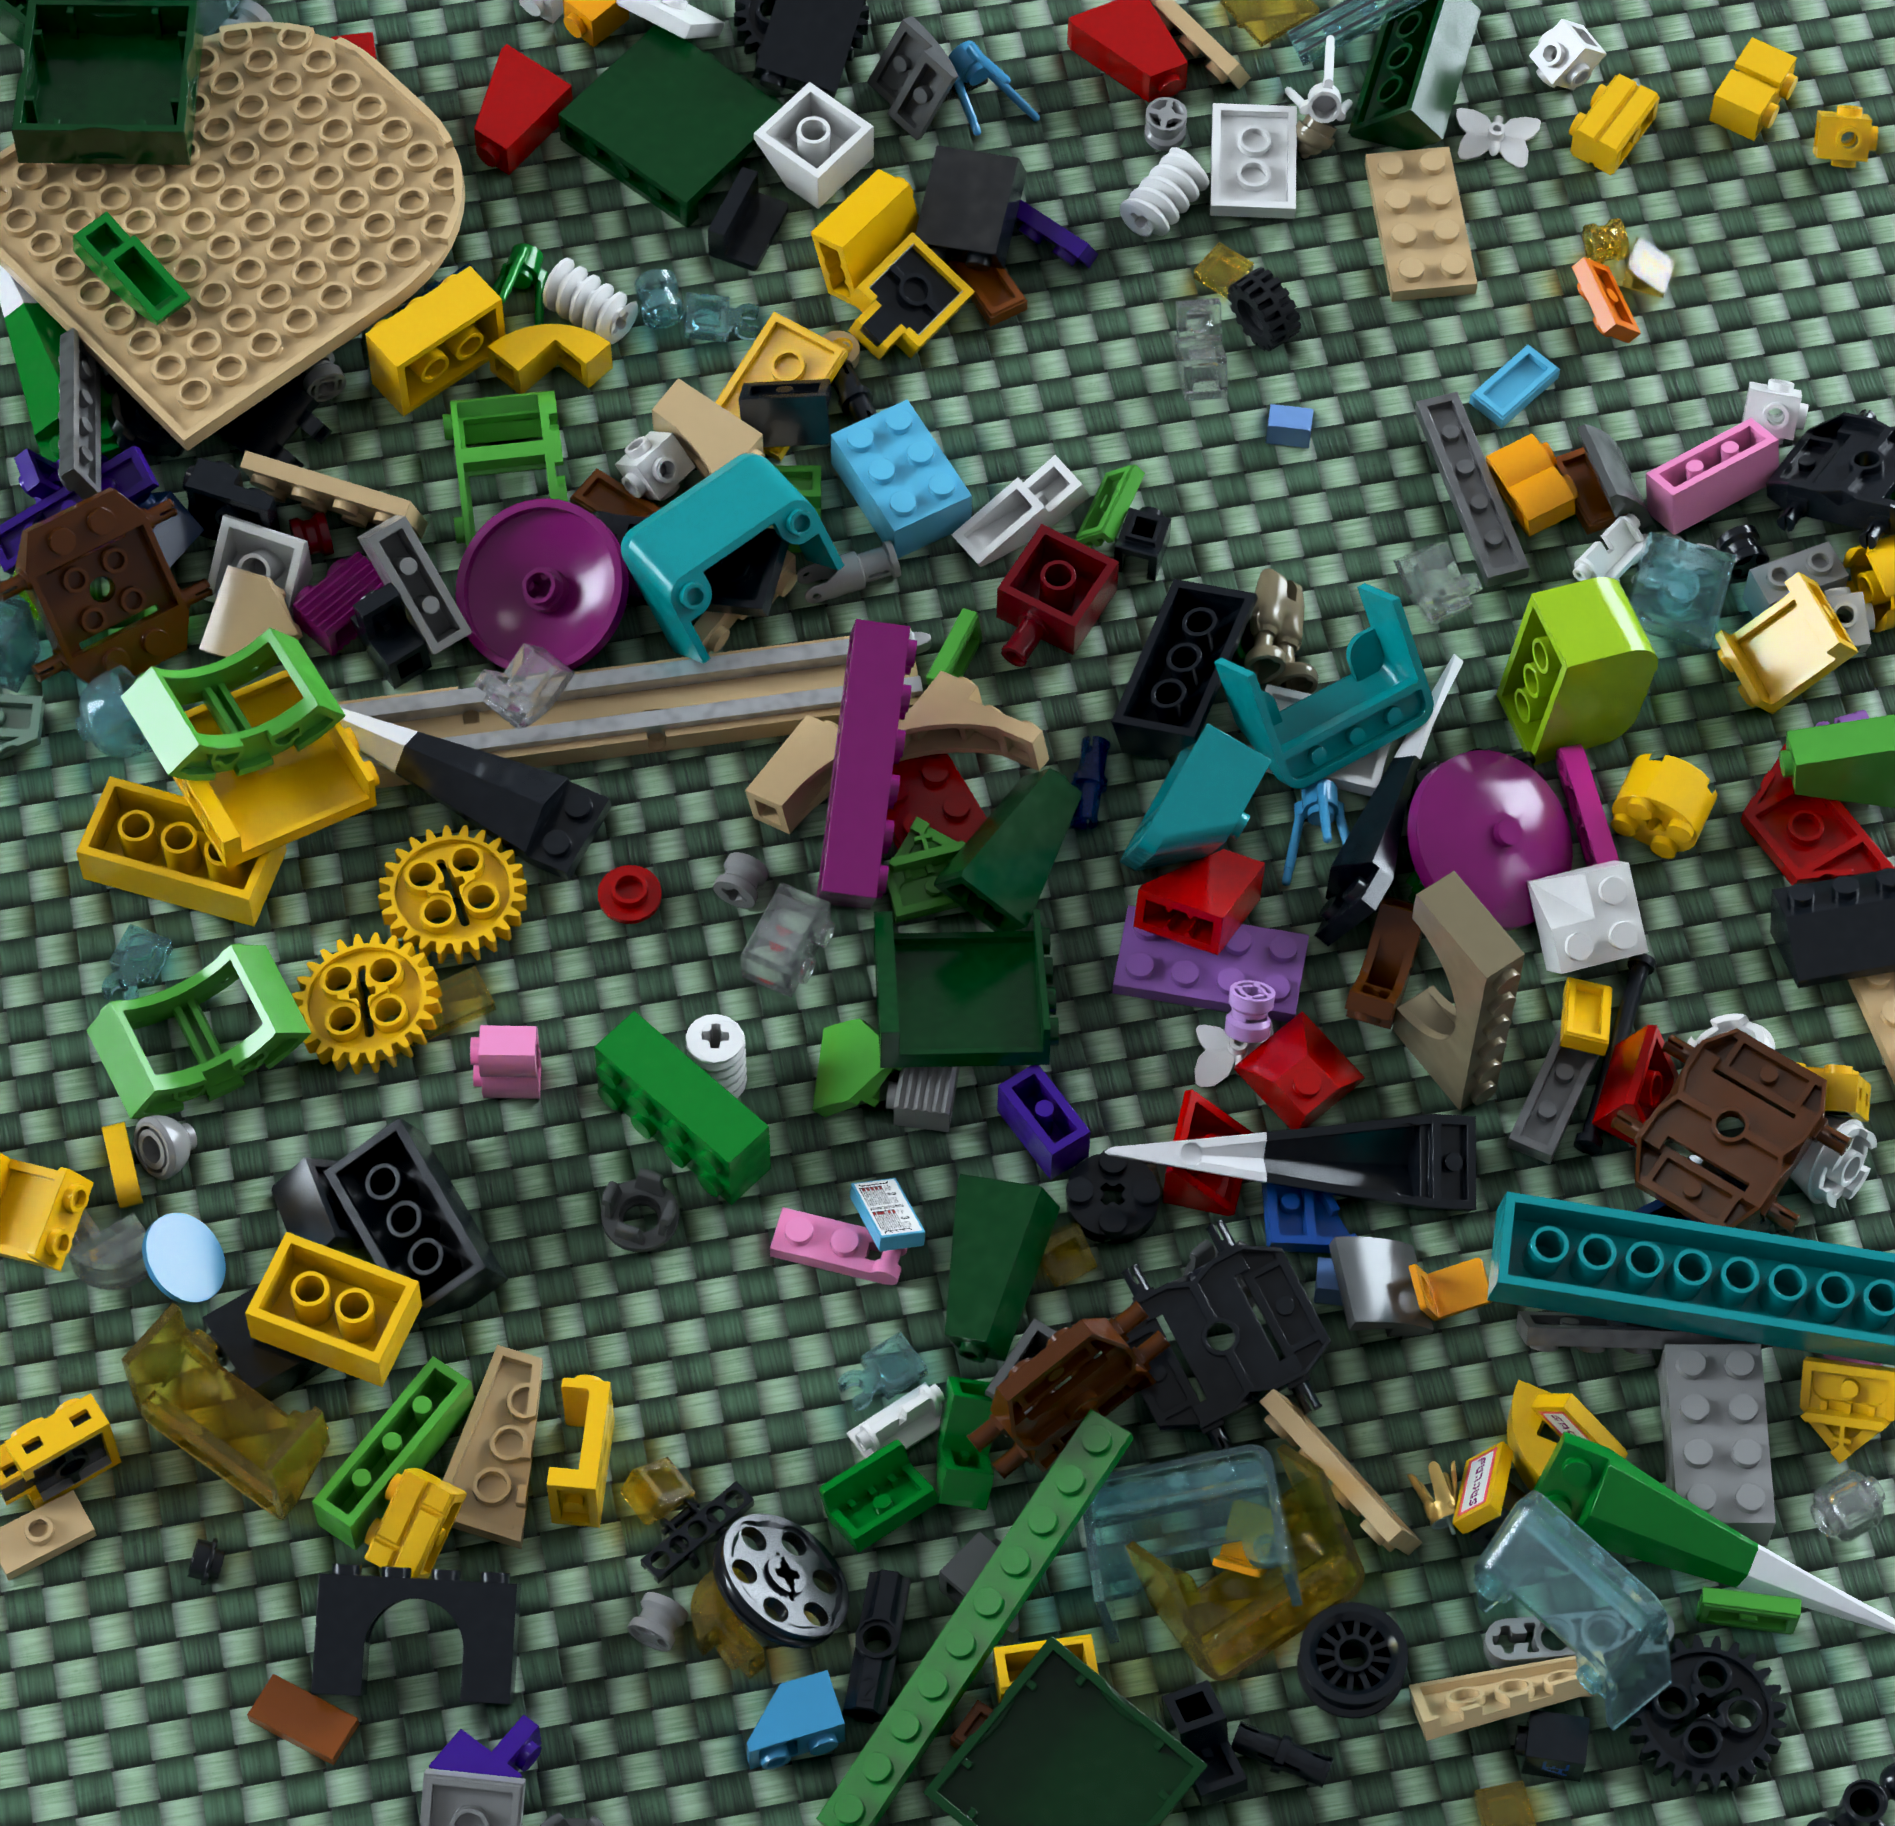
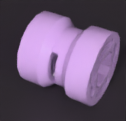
M1242 980L1234 982L1230 986L1228 1003L1232 1007V1011L1226 1015L1225 1033L1229 1037L1241 1042L1257 1043L1267 1040L1270 1036L1272 1022L1268 1012L1274 1008L1275 990L1271 986L1259 981Z

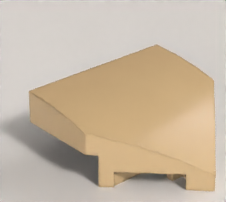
M227 565L199 650L226 658L252 643L268 628L275 629L296 639H300L303 635L299 625L293 622L284 600L286 597L284 589L276 586L273 580L266 576Z

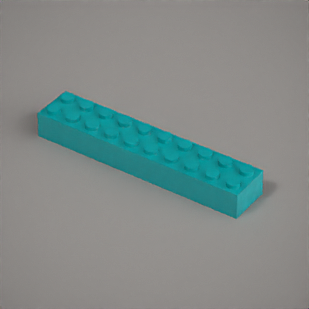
M1508 1191L1496 1210L1487 1295L1488 1301L1895 1365L1894 1253Z

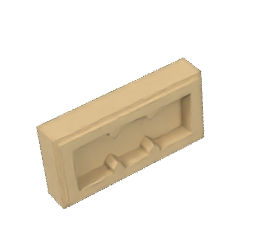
M74 1490L0 1527V1566L8 1581L97 1536Z

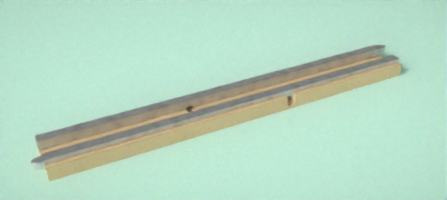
M910 628L909 639L917 640L916 654L930 649L931 636L924 632H912ZM850 636L709 654L711 659L704 664L688 657L480 683L472 688L458 689L457 686L340 701L337 703L341 708L536 768L791 735L806 715L821 721H832L838 725ZM916 661L914 668H911L910 675L904 676V684L912 686L909 708L923 694L921 677L918 676ZM358 752L363 761L370 760L378 773L380 785L376 786L375 789L411 784L364 753Z

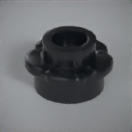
M213 1538L212 1542L202 1539L197 1540L187 1577L201 1580V1585H206L209 1577L218 1579L225 1556L224 1550L217 1549L218 1539Z

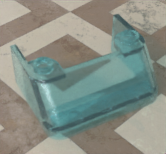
M1243 1445L1112 1472L1083 1514L1094 1601L1110 1644L1119 1642L1114 1600L1132 1597L1145 1588L1149 1579L1147 1560L1242 1541L1245 1556L1253 1566L1262 1569L1281 1567L1293 1607L1303 1605L1293 1544L1276 1469L1270 1453L1259 1445Z
M1531 1490L1515 1503L1474 1565V1584L1477 1589L1478 1607L1486 1613L1499 1602L1506 1604L1512 1598H1515L1575 1652L1578 1670L1575 1672L1576 1677L1590 1694L1596 1695L1598 1693L1605 1699L1606 1723L1614 1731L1672 1683L1667 1613L1659 1599L1650 1589L1543 1494L1536 1490Z

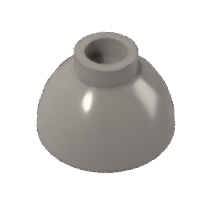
M152 1115L139 1120L135 1128L134 1148L137 1158L142 1167L159 1180H166L176 1175L187 1163L191 1150L197 1146V1135L193 1127L188 1123L181 1124L168 1116Z

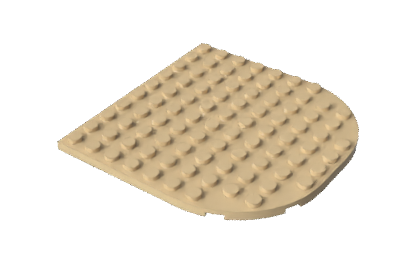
M247 22L220 26V33L203 37L190 165L19 163L14 143L0 152V265L66 331L75 328L86 351L186 451L195 447L413 296L441 266L460 230L465 206L464 175L453 140L441 120L365 50L342 37L334 40L315 34L313 27L281 22ZM105 212L112 216L130 238L135 235L191 297L189 303L157 326L115 294L73 251V235Z

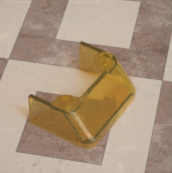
M172 1303L121 1359L139 1413L157 1431L274 1517L284 1520L297 1505L330 1443L327 1431L329 1427L325 1423L323 1411L315 1406L312 1410H306L304 1413L293 1410L290 1415L285 1413L221 1366L218 1356L214 1352L218 1348L214 1340L200 1329H195L192 1332L186 1328L181 1308Z
M1285 1444L1278 1447L1277 1452L1292 1488L1278 1496L1271 1504V1507L1278 1508L1281 1514L1267 1571L1261 1577L1257 1578L1226 1569L1197 1588L1194 1579L1184 1570L1170 1568L1134 1541L1125 1546L1152 1608L1195 1665L1214 1680L1222 1681L1235 1676L1305 1630L1309 1622L1324 1609L1336 1604L1346 1603L1360 1591L1364 1583V1567L1324 1470Z

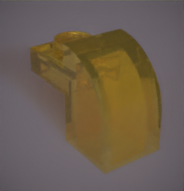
M732 1568L739 1580L749 1584L747 1576L742 1571ZM711 1570L699 1582L691 1600V1621L694 1641L703 1656L718 1645L716 1648L723 1661L732 1670H736L739 1667L751 1679L765 1667L764 1649L743 1626L744 1623L728 1606L718 1589L713 1570Z

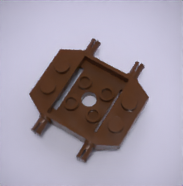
M109 487L22 530L15 564L17 575L0 583V600L5 602L7 599L26 591L43 620L46 635L54 655L35 665H31V669L35 672L34 676L38 682L41 683L43 680L61 671H67L93 690L103 693L148 670L151 666L154 667L187 650L188 609L191 608V605L212 596L213 590L208 588L211 586L205 578L183 590L178 588L152 530L155 528V525L178 515L177 509L173 508L175 505L170 498L146 510L142 507L139 508L116 489ZM104 576L109 581L110 590L104 599L96 601L90 594V585L97 577ZM153 605L156 606L158 611L81 649L80 642Z
M1737 1028L1702 1040L1699 1044L1697 1043L1695 1048L1675 1037L1674 1034H1671L1668 1037V1041L1664 1043L1662 1052H1666L1685 1064L1671 1092L1656 1107L1644 1124L1626 1114L1623 1110L1617 1113V1117H1614L1611 1123L1612 1128L1632 1138L1634 1143L1637 1144L1635 1187L1695 1222L1746 1229L1763 1218L1764 1220H1771L1788 1230L1789 1233H1792L1795 1225H1798L1801 1215L1796 1214L1777 1202V1195L1812 1142H1820L1843 1156L1846 1148L1848 1149L1852 1141L1851 1137H1847L1828 1126V1119L1825 1118L1827 1080ZM1735 1117L1743 1122L1745 1128L1740 1135L1728 1138L1718 1132V1123L1724 1118ZM1668 1139L1746 1184L1748 1188L1745 1192L1669 1148L1665 1143Z
M1137 1301L1115 1319H1081L1071 1328L1066 1327L1057 1331L1048 1340L1045 1349L1032 1359L1027 1358L1020 1361L1010 1370L1008 1378L996 1387L990 1409L992 1412L989 1415L990 1419L970 1435L968 1434L967 1437L975 1448L981 1452L1001 1434L1006 1438L1011 1436L1015 1441L1013 1443L1015 1446L995 1462H992L1004 1479L1026 1461L1030 1465L1034 1463L1042 1472H1045L1059 1453L1063 1451L1090 1409L1106 1417L1134 1393L1156 1383V1380L1148 1372L1152 1369L1148 1363L1168 1347H1171V1345L1159 1330L1137 1348L1134 1346L1130 1349L1126 1344L1129 1341L1126 1334L1146 1318H1149ZM1101 1351L1102 1354L1094 1359L1093 1357ZM1069 1376L1072 1377L1060 1388H1058L1057 1390L1055 1389V1387L1058 1386L1061 1382H1063L1066 1378H1068ZM1032 1406L1033 1409L1025 1415L1024 1412Z

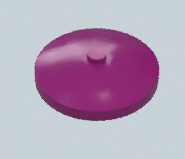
M559 499L527 500L497 513L472 538L458 569L455 592L456 605L472 631L467 637L473 646L491 662L508 671L524 676L534 677L565 673L578 668L597 655L615 633L627 603L629 587L628 569L621 555V546L604 522L578 505Z
M1476 750L1459 754L1439 764L1419 784L1409 809L1407 836L1412 862L1424 887H1429L1455 871L1505 931L1521 928L1534 922L1535 917L1527 881L1571 871L1573 860V844L1567 817L1560 801L1546 781L1531 767L1510 755L1490 750Z

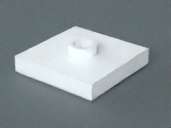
M616 0L618 6L683 39L720 36L725 22L688 4L686 0Z

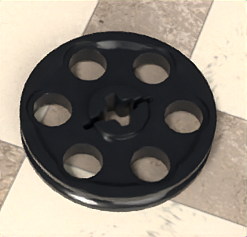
M750 1514L735 1521L716 1543L712 1556V1566L718 1589L735 1615L760 1636L785 1647L811 1648L825 1642L844 1622L849 1609V1592L843 1572L829 1550L803 1527L776 1515ZM742 1535L751 1538L759 1551L753 1550L745 1544ZM782 1540L793 1545L797 1550L798 1556L787 1551L783 1546ZM732 1568L742 1571L747 1576L749 1584L739 1580ZM813 1578L822 1581L829 1593L821 1591L815 1585ZM763 1606L772 1608L778 1614L781 1622L769 1617ZM804 1611L812 1613L820 1622V1626L812 1624L805 1616Z

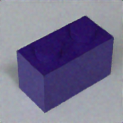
M1031 1065L998 1085L997 1112L1050 1180L1089 1157L1091 1131L1040 1065Z

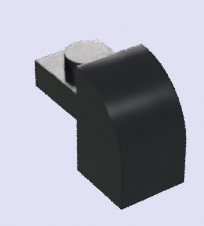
M391 582L378 590L368 592L359 602L353 605L355 615L350 617L353 627L368 655L394 689L432 667L426 642L407 620L401 595Z
M1206 1680L1162 1696L1163 1715L1167 1732L1208 1765L1192 1786L1201 1806L1203 1807L1248 1791L1247 1777L1228 1741L1227 1717L1209 1681Z

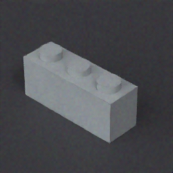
M394 515L357 537L383 584L387 585L391 582L400 593L406 618L426 642L429 654L435 655L472 633L406 516Z

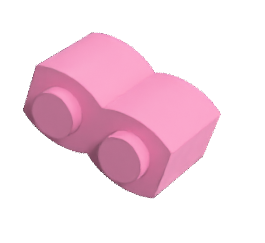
M480 1025L479 1037H471L470 1064L473 1065L474 1087H482L483 1098L540 1099L542 1067L537 1026Z

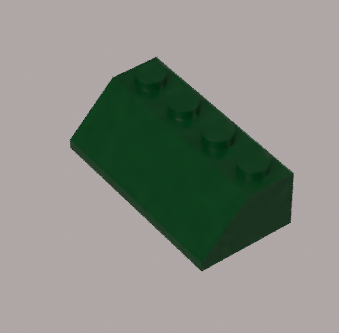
M1400 0L1387 7L1348 133L1356 139L1404 150H1416L1443 140L1447 131L1451 110L1457 97L1460 80L1466 67L1471 43L1476 33L1481 10L1471 0Z

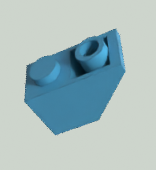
M828 1670L779 1684L747 1741V1759L750 1770L761 1766L763 1769H775L787 1764L791 1757L810 1752L811 1755H822L838 1747V1743L845 1741V1722Z

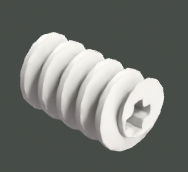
M1171 147L1169 153L1164 155L1159 164L1151 169L1149 176L1145 177L1139 187L1131 192L1129 198L1121 203L1119 208L1120 215L1130 230L1140 236L1149 237L1152 233L1164 236L1169 232V224L1173 225L1179 221V213L1187 212L1190 206L1189 202H1194L1199 198V191L1208 188L1209 178L1192 155L1183 149Z
M566 257L553 268L545 283L543 290V303L545 307L554 312L556 311L561 318L570 320L575 327L586 329L603 337L611 345L621 340L630 331L638 314L637 301L627 304V295L619 291L614 294V288L611 284L605 283L601 285L600 277L594 274L587 277L588 272L585 267L578 266L574 268L575 264L571 258Z
M719 1014L705 1015L695 1020L688 1028L686 1034L687 1056L738 1099L745 1090L747 1083L744 1032L738 1023L727 1016Z

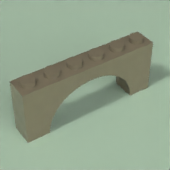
M1453 871L1416 894L1412 919L1422 930L1442 964L1453 993L1455 1006L1432 985L1396 1008L1392 1030L1458 1110L1461 1111L1473 1102L1475 1105L1486 1102L1497 1090L1525 953L1458 874Z

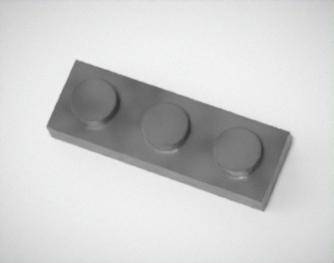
M1561 1026L1507 1142L1508 1148L1548 1164L1551 1163L1600 1056L1559 1046Z

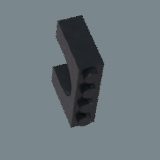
M332 1564V1573H319L311 1693L349 1696L367 1695L370 1639L377 1621L386 1610L401 1601L423 1599L436 1603L445 1609L453 1617L460 1629L463 1640L460 1702L514 1703L521 1583H510V1573L480 1572V1581L460 1580L461 1570L431 1569V1578H412V1568L382 1566L381 1576L362 1575V1565Z

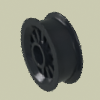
M1346 1602L1330 1606L1318 1613L1303 1632L1297 1659V1673L1300 1684L1306 1695L1315 1705L1332 1715L1352 1719L1374 1715L1389 1706L1402 1688L1408 1663L1406 1639L1397 1623L1385 1612L1374 1606L1357 1602ZM1346 1630H1352V1635H1347ZM1359 1631L1366 1633L1365 1637L1359 1636ZM1375 1640L1379 1642L1377 1644L1372 1645ZM1345 1654H1355L1363 1659L1364 1664L1358 1667H1351L1343 1663L1340 1657ZM1333 1675V1677L1330 1679V1681H1328V1680L1326 1679L1327 1677ZM1342 1683L1346 1685V1689L1339 1688L1338 1686ZM1358 1685L1360 1690L1353 1691V1686Z

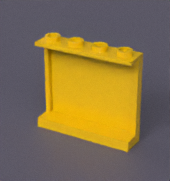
M287 670L230 692L252 728L279 716L304 698ZM205 704L185 711L197 733L206 735L223 734ZM340 722L304 749L297 751L293 745L285 751L272 756L273 765L248 774L237 776L234 770L216 773L215 779L210 781H193L173 777L226 869L377 806L375 787L380 785L379 776L373 763L370 760L363 761L358 753L360 752V747L354 732L350 727L344 729Z

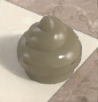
M1306 114L1303 121L1298 120L1296 134L1298 140L1297 150L1301 154L1300 157L1305 159L1310 155H1318L1323 150L1331 149L1335 142V139L1332 137L1337 128L1330 123L1315 121L1310 114Z

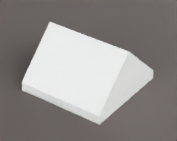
M227 514L223 515L208 577V582L211 586L208 588L213 590V595L204 600L215 603L227 565L272 579L276 586L284 589L286 593L284 600L292 617V605L294 604L295 597L304 587L308 586L313 576L308 541Z

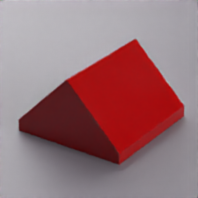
M1648 1024L1615 1045L1592 1121L1593 1125L1637 1147V1144L1634 1143L1632 1138L1611 1127L1614 1117H1617V1113L1623 1110L1626 1114L1644 1124L1656 1107L1671 1092L1679 1076L1671 1056L1666 1052H1662L1665 1042L1657 1025Z
M1190 1089L1184 1093L1173 1141L1251 1134L1253 1132L1193 1089ZM1167 1166L1163 1203L1231 1216L1235 1214L1243 1179Z

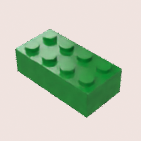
M635 1011L594 1046L595 1071L598 1081L597 1092L602 1101L611 1109L617 1110L620 1108L631 1118L634 1128L646 1139L653 1137L664 1146L666 1155L675 1165L680 1168L687 1166L698 1176L700 1185L711 1196L718 1197L720 1195L732 1205L771 1169L769 1126Z

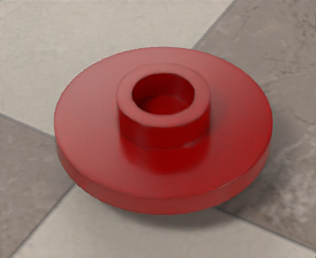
M624 865L617 867L602 878L598 887V903L601 910L607 917L619 923L636 924L643 922L654 915L661 904L662 890L659 880L651 871L641 866Z

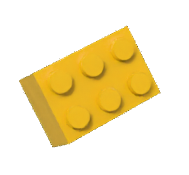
M469 266L458 274L448 276L438 287L424 296L414 298L404 309L392 317L380 320L370 331L365 333L372 384L404 417L489 361L488 346L506 335L502 298Z
M286 1232L245 1315L251 1338L383 1387L421 1310L422 1300L419 1281Z

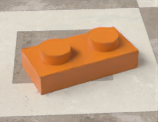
M1583 257L1574 264L1572 269L1579 282L1577 289L1580 295L1589 303L1595 315L1593 323L1598 331L1605 337H1613L1626 343H1630L1640 335L1641 332L1609 266Z

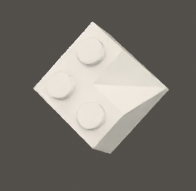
M811 82L806 84L753 133L754 140L785 186L817 209L826 203L874 158V126Z
M1612 860L1527 881L1546 971L1564 974L1649 952L1629 862Z

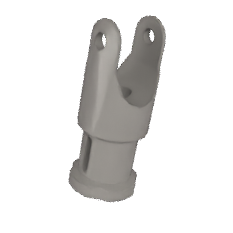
M891 540L884 541L882 546L857 554L853 550L839 555L845 566L838 571L815 563L805 566L797 572V580L801 584L829 579L827 582L813 586L806 591L805 599L812 604L865 589L866 583L888 576L893 578L901 576L899 561Z

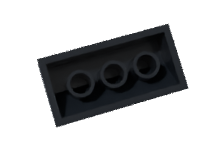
M1173 579L1111 721L1122 753L1165 760L1196 743L1222 684L1214 661L1224 658L1231 662L1258 600L1256 593Z
M1895 868L1772 889L1770 933L1798 988L1895 972Z
M396 1119L324 1171L376 1265L419 1281L422 1307L414 1323L470 1308L508 1281L423 1132L403 1119Z

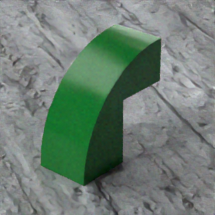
M948 1376L944 1395L945 1400L943 1401L936 1460V1486L938 1502L940 1504L980 1510L987 1509L994 1479V1472L989 1458L991 1443L979 1452L967 1435H970L990 1419L989 1415L992 1414L990 1409L993 1399L985 1395V1391L991 1382Z

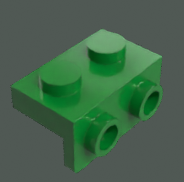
M894 1440L819 1488L828 1520L858 1553L939 1503L935 1489L911 1465L905 1446L899 1440Z

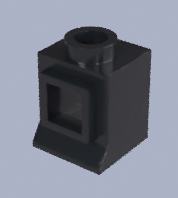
M1142 507L1140 510L1128 509L1119 538L1114 547V560L1119 561L1118 572H1122L1127 554L1148 560L1147 580L1156 581L1170 540L1171 518L1165 517L1160 510L1154 507Z

